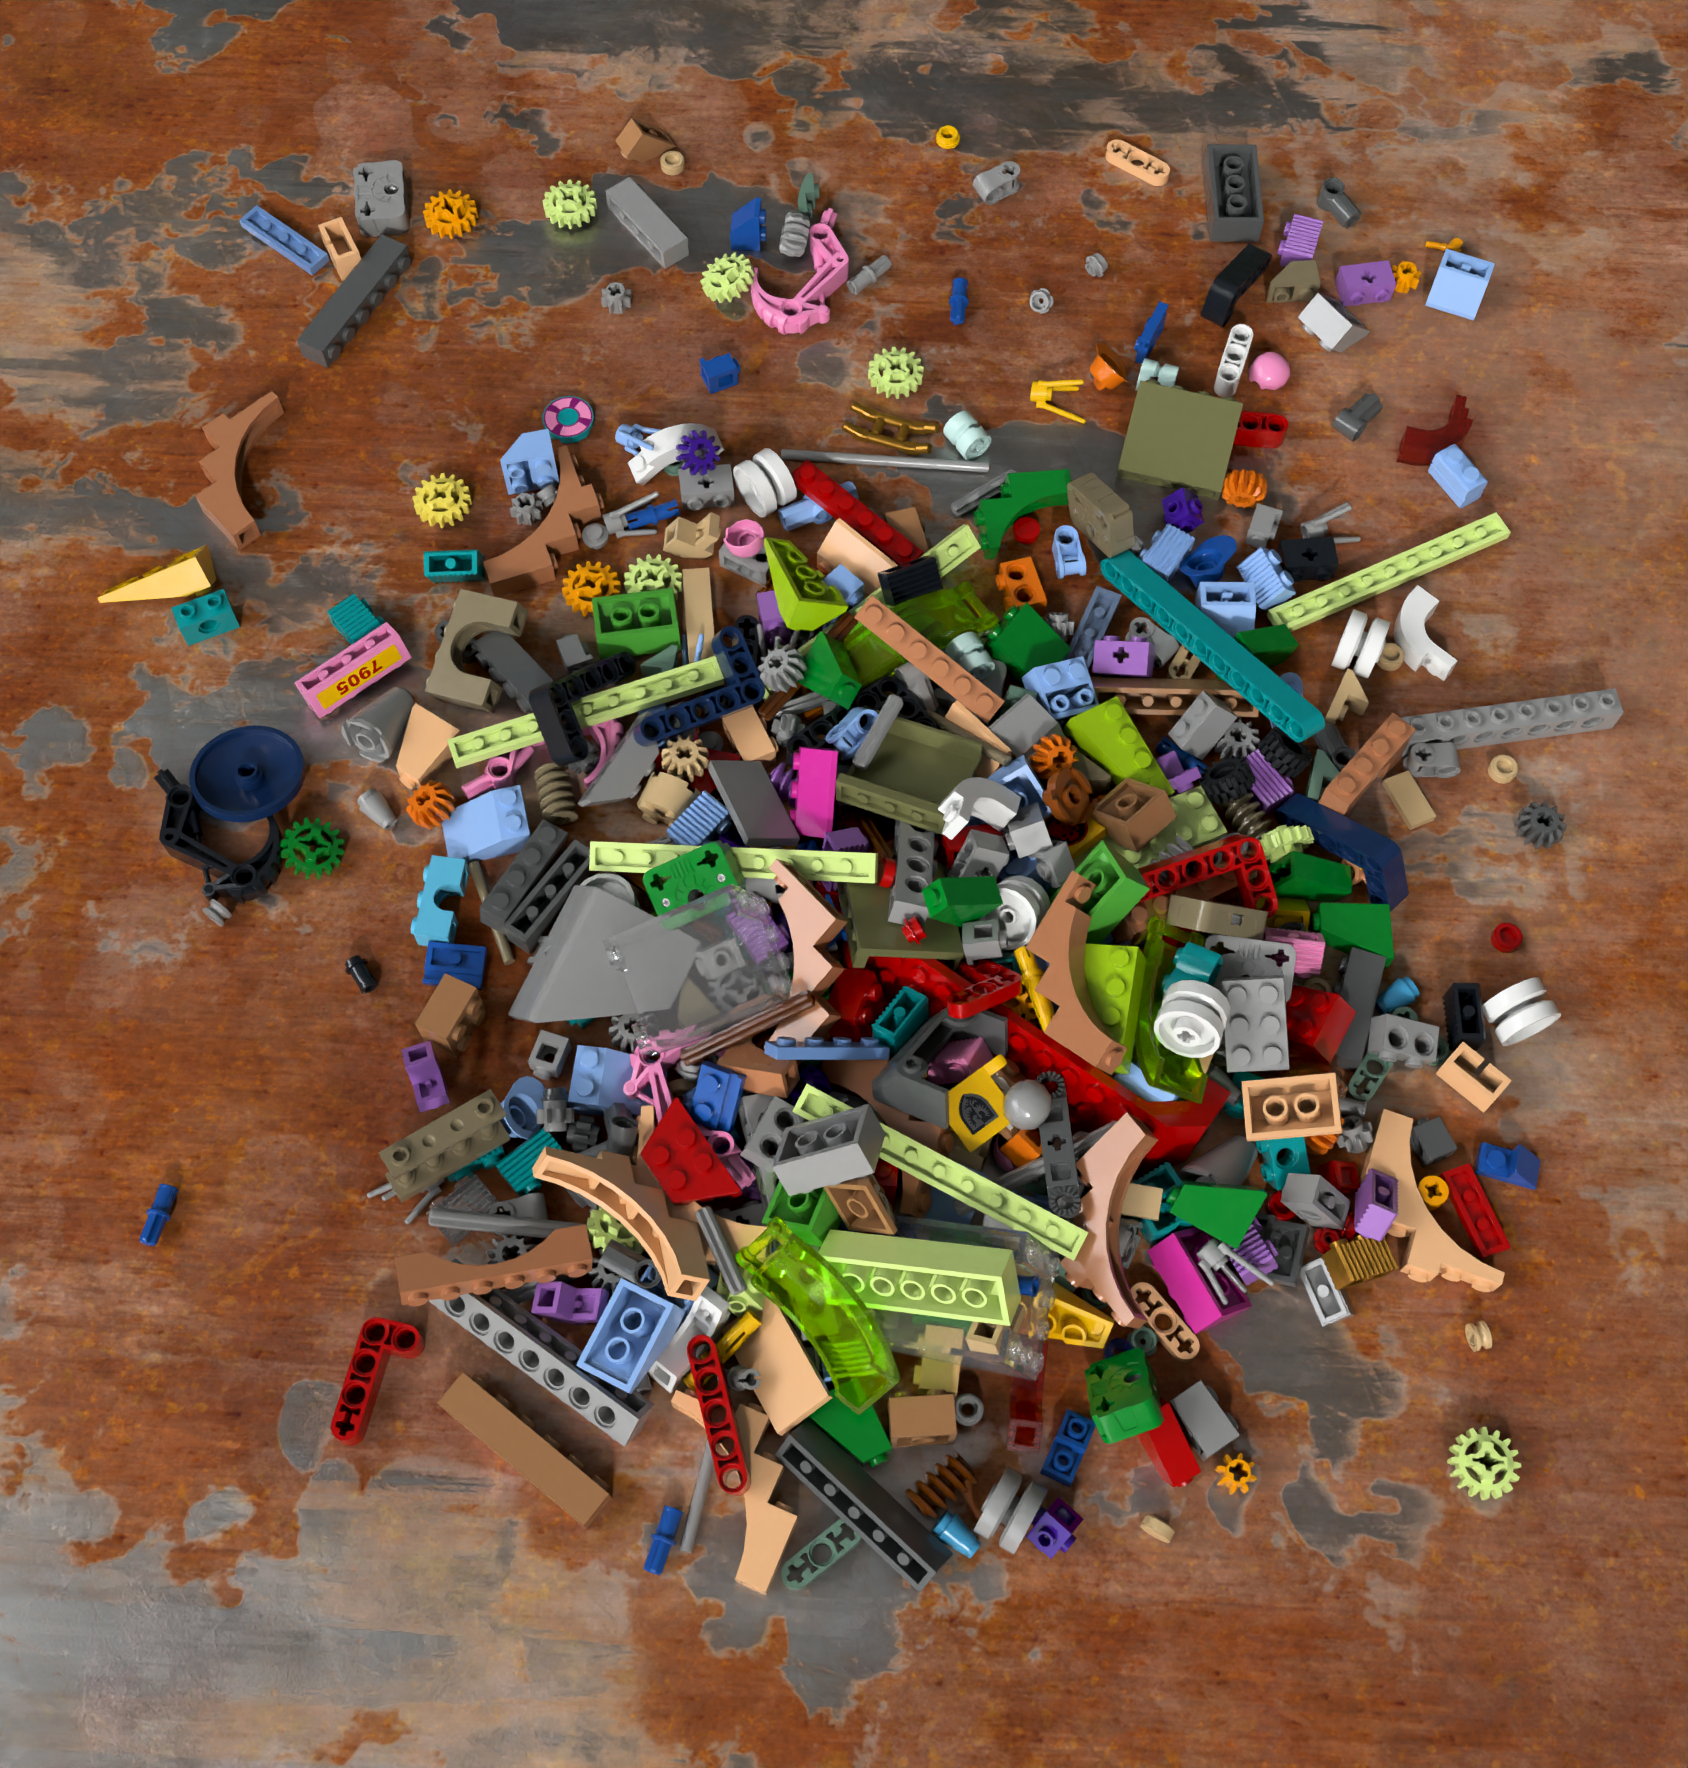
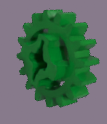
M304 818L302 826L295 821L292 826L293 831L286 829L284 836L287 839H282L280 847L285 848L281 851V858H289L285 866L286 868L294 866V875L297 876L302 871L305 873L306 880L310 878L311 874H315L319 880L321 879L322 872L330 876L333 871L332 866L336 868L340 866L341 861L338 858H343L345 851L340 849L344 845V839H336L340 831L338 829L330 831L331 823L329 821L323 826L320 825V818H316L314 823H310L308 818ZM309 833L304 837H299L302 834ZM310 845L316 846L315 852L310 851ZM325 860V862L315 865L319 861Z

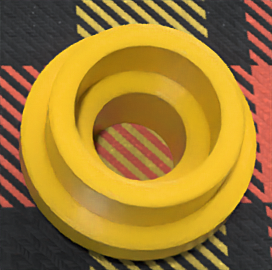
M946 125L937 132L936 142L944 149H952L959 144L960 135L955 127Z

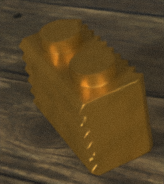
M1358 1235L1350 1243L1347 1238H1343L1329 1245L1331 1250L1322 1255V1260L1327 1267V1271L1330 1273L1329 1277L1332 1278V1283L1335 1284L1336 1290L1385 1277L1399 1268L1385 1237L1382 1241H1377L1373 1238H1365L1362 1235Z

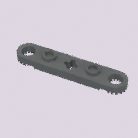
M1047 1071L1038 1075L1035 1080L1041 1084L1052 1081L1059 1086L1055 1093L1050 1094L1052 1096V1109L1047 1119L1039 1126L1048 1200L1053 1214L1064 1220H1070L1079 1214L1081 1198L1066 1088L1060 1074L1054 1071ZM1055 1138H1060L1061 1143H1066L1061 1145V1150L1056 1151L1054 1146H1049L1054 1143ZM1063 1196L1071 1197L1074 1200L1073 1206L1067 1211H1062V1209L1056 1206L1057 1200Z

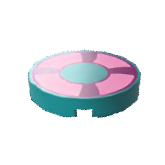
M574 396L559 397L551 401L542 415L544 429H549L550 438L558 439L561 443L566 444L585 439L595 424L591 406L585 400Z

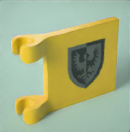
M1001 1054L948 1091L949 1126L969 1153L1010 1124L1004 1116L1003 1101L1005 1096L991 1078V1075L1007 1064L1006 1059Z

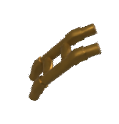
M856 401L852 402L849 410L857 413L861 418L873 422L872 431L869 432L870 430L855 426L848 421H845L841 430L861 442L874 443L903 451V453L909 455L930 454L932 451L930 443L907 441L909 431L918 435H926L927 433L938 434L940 429L938 423L903 419L878 412ZM885 424L900 428L896 439L881 435Z

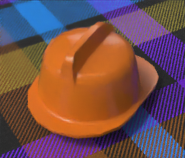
M1098 342L1096 345L1097 355L1089 368L1090 373L1094 377L1093 383L1098 390H1102L1105 387L1113 390L1124 381L1129 382L1121 359L1106 344Z

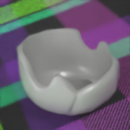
M1031 1079L1015 1083L1008 1090L1003 1101L1004 1116L1010 1125L1020 1130L1038 1128L1047 1119L1052 1109V1096L1046 1087Z

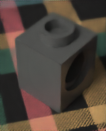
M1440 1116L1432 1120L1424 1117L1412 1124L1410 1146L1422 1168L1449 1158L1458 1149Z

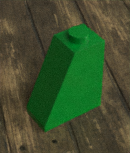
M1286 624L1241 631L1234 637L1239 644L1268 668L1285 662L1299 646Z
M820 631L805 658L804 663L807 670L802 673L804 679L797 682L832 702L849 709L862 684L843 644Z
M1292 851L1268 866L1277 898L1336 902L1352 893L1351 866Z
M995 876L938 878L922 890L931 919L961 928L962 923L978 921L1003 904Z
M1319 903L1316 911L1311 913L1310 928L1315 930V933L1323 934L1325 945L1346 954L1354 947L1387 957L1384 969H1387L1393 961L1394 949L1389 904Z
M1182 1181L1179 1187L1173 1186L1166 1202L1170 1203L1168 1206L1170 1213L1238 1249L1267 1193L1264 1189L1255 1186Z
M859 1377L829 1391L833 1398L806 1417L862 1467L870 1464L871 1468H874L889 1460L887 1455L892 1453V1446Z

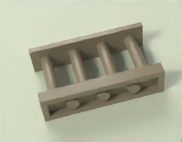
M491 1089L378 1152L389 1172L385 1173L386 1179L401 1203L510 1140L509 1134L500 1122L507 1114Z

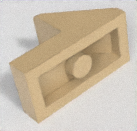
M1347 668L1325 717V724L1331 723L1335 725L1336 720L1343 721L1347 710L1363 715L1369 704L1357 677L1351 669Z

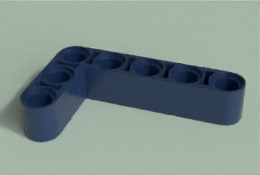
M726 626L714 636L711 643L728 686L646 717L634 728L633 736L639 745L645 747L652 746L746 710L763 699L765 695L764 684L743 634L738 628ZM723 636L728 637L732 641V647L724 644ZM734 662L741 664L743 673L735 670ZM745 687L752 690L754 694L753 699L745 695ZM720 697L728 700V709L720 704ZM695 706L703 709L704 718L696 715ZM669 716H675L679 720V728L670 724ZM645 725L650 726L654 730L653 738L648 737L644 733Z
M1294 793L1274 811L1275 819L1280 825H1286L1287 827L1307 825L1313 834L1314 844L1364 869L1371 904H1389L1391 912L1408 896L1409 891L1402 852L1399 846L1391 839L1299 793Z

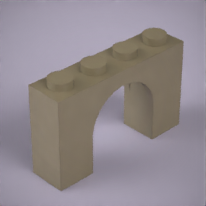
M460 589L458 597L453 603V611L449 623L445 626L441 646L436 652L432 672L426 680L425 692L440 701L494 714L503 688L491 679L467 674L463 667L464 650L472 638L485 631H498L520 637L529 611L516 601Z

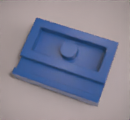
M1159 301L1152 316L1148 318L1141 336L1139 335L1134 346V350L1137 351L1135 362L1142 364L1144 358H1149L1164 329L1168 304Z
M428 941L424 966L425 973L422 983L424 985L438 986L446 973L476 987L477 990H482L488 954L487 947Z
M709 1061L702 1063L689 1114L693 1121L714 1130L720 1129L730 1134L734 1129L746 1075L736 1074L733 1070Z

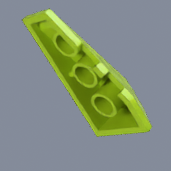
M765 537L763 542L778 609L787 628L795 631H813L847 611L848 605L841 592L834 585L829 587L823 581L824 575L819 570L814 571L807 565L808 558L790 540Z

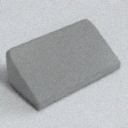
M1321 1257L1303 1265L1300 1277L1321 1325L1324 1327L1356 1315V1312L1345 1288L1335 1289V1284L1332 1283V1278L1329 1277L1330 1273L1327 1271V1267L1324 1265Z

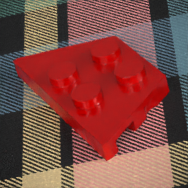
M678 1097L673 1099L640 1153L673 1205L681 1206L690 1204L693 1201L706 1202L713 1201L716 1197L729 1195L739 1197L742 1195L740 1188Z

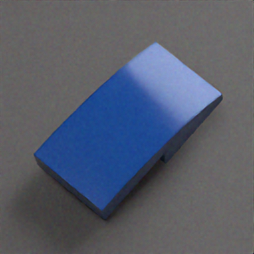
M1067 1409L1040 1474L1070 1487L1095 1429L1094 1421Z

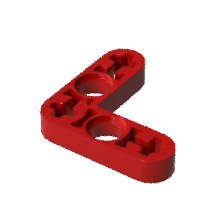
M965 957L958 965L957 974L974 985L947 997L948 1015L958 1019L971 1017L1020 995L1023 991L1021 975L989 959L973 960L974 965H967Z

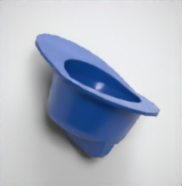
M1226 535L1207 539L1181 561L1179 566L1181 572L1189 575L1196 589H1198L1200 582H1218L1223 577L1225 563L1233 556L1237 549L1235 539Z

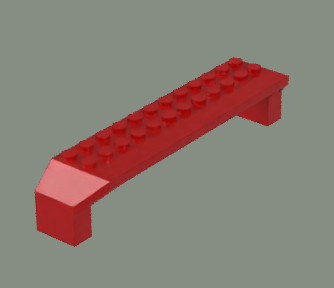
M843 940L844 968L874 971L889 1003H892V999L896 998V995L899 994L903 986H908L927 996L929 999V1018L947 1007V997L973 985L936 959L869 956L864 968H853L848 941ZM1000 1003L987 1009V1011L1008 1018V1055L1006 1059L1014 1061L1018 1065L1020 1072L1027 1079L1035 1080L1038 1075L1047 1071H1054L1061 1075L1065 1082L1072 1135L1079 1131L1090 1133L1113 1121H1118L1126 1112L1142 1120L1158 1141L1142 1159L1133 1175L1136 1179L1143 1177L1144 1174L1148 1175L1149 1171H1153L1154 1168H1158L1159 1165H1163L1165 1162L1170 1163L1171 1166L1185 1162L1209 1130L1231 1092L1205 1076L1187 1101L1147 1102ZM952 1038L949 1042H956L958 1039ZM991 1053L992 1056H993V1058H995L996 1056H998V1055H996V1054ZM1052 1081L1043 1084L1050 1094L1055 1093L1059 1087Z

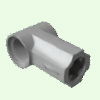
M909 661L894 670L895 677L904 684L924 710L931 709L936 711L939 704L931 686L930 678Z

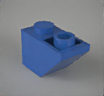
M756 197L732 213L730 228L731 250L761 251V242H766L767 226H762V224L766 223V209H762L761 198Z

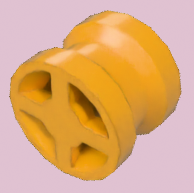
M1429 1175L1417 1184V1188L1428 1211L1438 1209L1448 1198L1449 1188L1440 1177Z

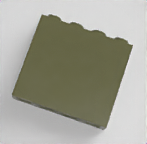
M1140 380L1116 477L1174 491L1183 487L1197 496L1219 500L1243 403L1231 397H1213L1210 393L1204 391L1190 392L1182 386L1168 387L1161 385L1160 382L1155 380Z
M897 716L868 768L861 770L852 764L847 774H839L836 779V800L943 835L942 831L945 825L943 817L945 814L940 812L938 807L960 782L973 778L982 763L983 743Z
M937 863L936 873L932 879L947 878L948 876L945 875L943 864ZM836 882L842 916L848 921L845 925V931L853 968H864L869 956L946 959L949 960L951 970L956 972L960 961L965 958L959 934L960 927L927 917L923 927L927 937L922 939L919 945L915 941L909 943L901 929L904 925L888 922L890 887H880L876 883Z

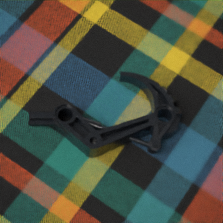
M169 769L159 770L157 772L158 775L154 779L167 794L159 840L168 854L203 871L206 884L202 888V893L208 901H211V899L217 901L220 897H228L238 903L245 904L246 901L264 897L268 893L267 886L269 884L274 885L279 878L277 871L282 870L284 860L281 858V851L284 848L280 847L283 837L273 815L266 817L270 829L265 846L257 855L237 865L202 845L200 837L203 834L198 817L200 806L191 788L185 784H180ZM188 800L186 803L180 805L182 801ZM210 874L218 879L211 882ZM252 878L249 883L242 884L244 880Z

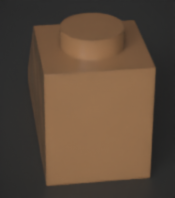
M633 118L630 119L615 140L621 149L620 153L627 160H636L642 163L675 148V144L665 130Z

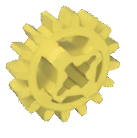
M441 473L438 479L434 475H430V482L422 480L423 488H415L416 496H413L416 514L420 515L422 522L428 520L431 527L436 522L440 524L441 528H444L446 522L454 526L455 519L463 521L462 513L469 514L470 512L468 506L472 505L469 488L465 486L462 479L456 481L453 474L449 479L445 477L444 473Z

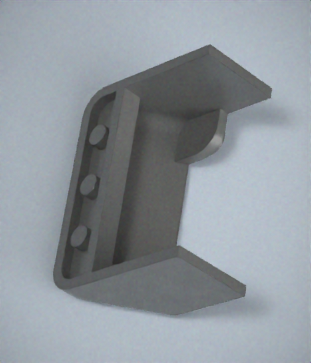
M947 1007L922 1023L873 1079L872 1095L874 1099L943 1129H947L949 1127L948 1089L924 1080L928 1075V1066L952 1038L969 1040L970 1038L974 1039L976 1037L978 1039L981 1037L991 1053L1001 1054L1006 1058L1008 1055V1018L984 1010L971 1017L958 1019L950 1017Z

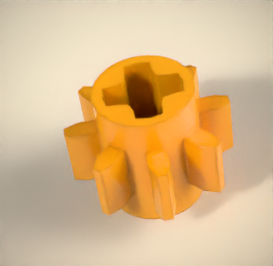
M1402 261L1399 266H1392L1391 269L1396 281L1394 291L1407 293L1410 288H1417L1421 271H1417L1414 263Z
M1239 1453L1234 1460L1226 1454L1223 1457L1226 1466L1220 1465L1215 1468L1216 1472L1221 1473V1480L1217 1485L1225 1484L1229 1487V1495H1232L1236 1488H1240L1245 1494L1249 1491L1246 1482H1255L1257 1480L1256 1476L1251 1475V1468L1254 1466V1462L1247 1464L1243 1460V1453ZM1234 1467L1238 1468V1474L1242 1475L1237 1481L1234 1480V1474L1229 1472Z

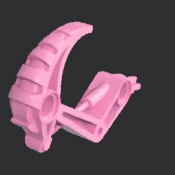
M828 208V211L824 210L820 223L814 224L810 228V252L813 255L814 269L817 273L793 299L778 298L766 293L758 283V268H753L755 276L751 277L754 282L750 287L753 306L758 316L764 319L765 324L770 328H778V332L783 335L798 332L802 334L810 326L818 322L821 324L827 323L830 320V309L825 305V300L848 279L849 257L834 234L833 227L838 213H834L832 208Z
M621 717L581 729L584 736L591 735L601 748V756L597 767L588 777L583 779L586 789L592 784L624 737V726L620 723ZM545 741L490 758L484 769L485 774L461 786L467 799L471 801L492 788L497 790L514 786L520 767L534 753V747L546 744ZM500 772H506L503 776H496Z
M677 1029L675 1033H670L669 1030L659 1031V1036L656 1038L650 1035L642 1038L643 1041L636 1047L634 1054H630L633 1073L631 1080L627 1081L623 1087L627 1098L631 1100L640 1098L654 1106L659 1124L673 1101L665 1073L676 1062L681 1060L680 1051L707 1037L697 1032L691 1031L687 1033L686 1030ZM726 1049L716 1053L715 1055L722 1057L723 1054L726 1052ZM660 1055L657 1062L647 1063L651 1056ZM650 1084L653 1099L641 1093ZM695 1122L715 1153L719 1146L723 1144L730 1145L726 1153H716V1155L741 1189L745 1186L749 1187L752 1181L756 1179V1176L740 1157L742 1151L734 1142L732 1136L724 1131H713Z

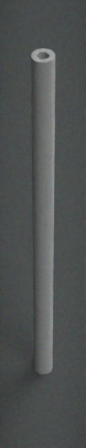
M781 449V459L808 460L814 462L986 473L989 471V462Z

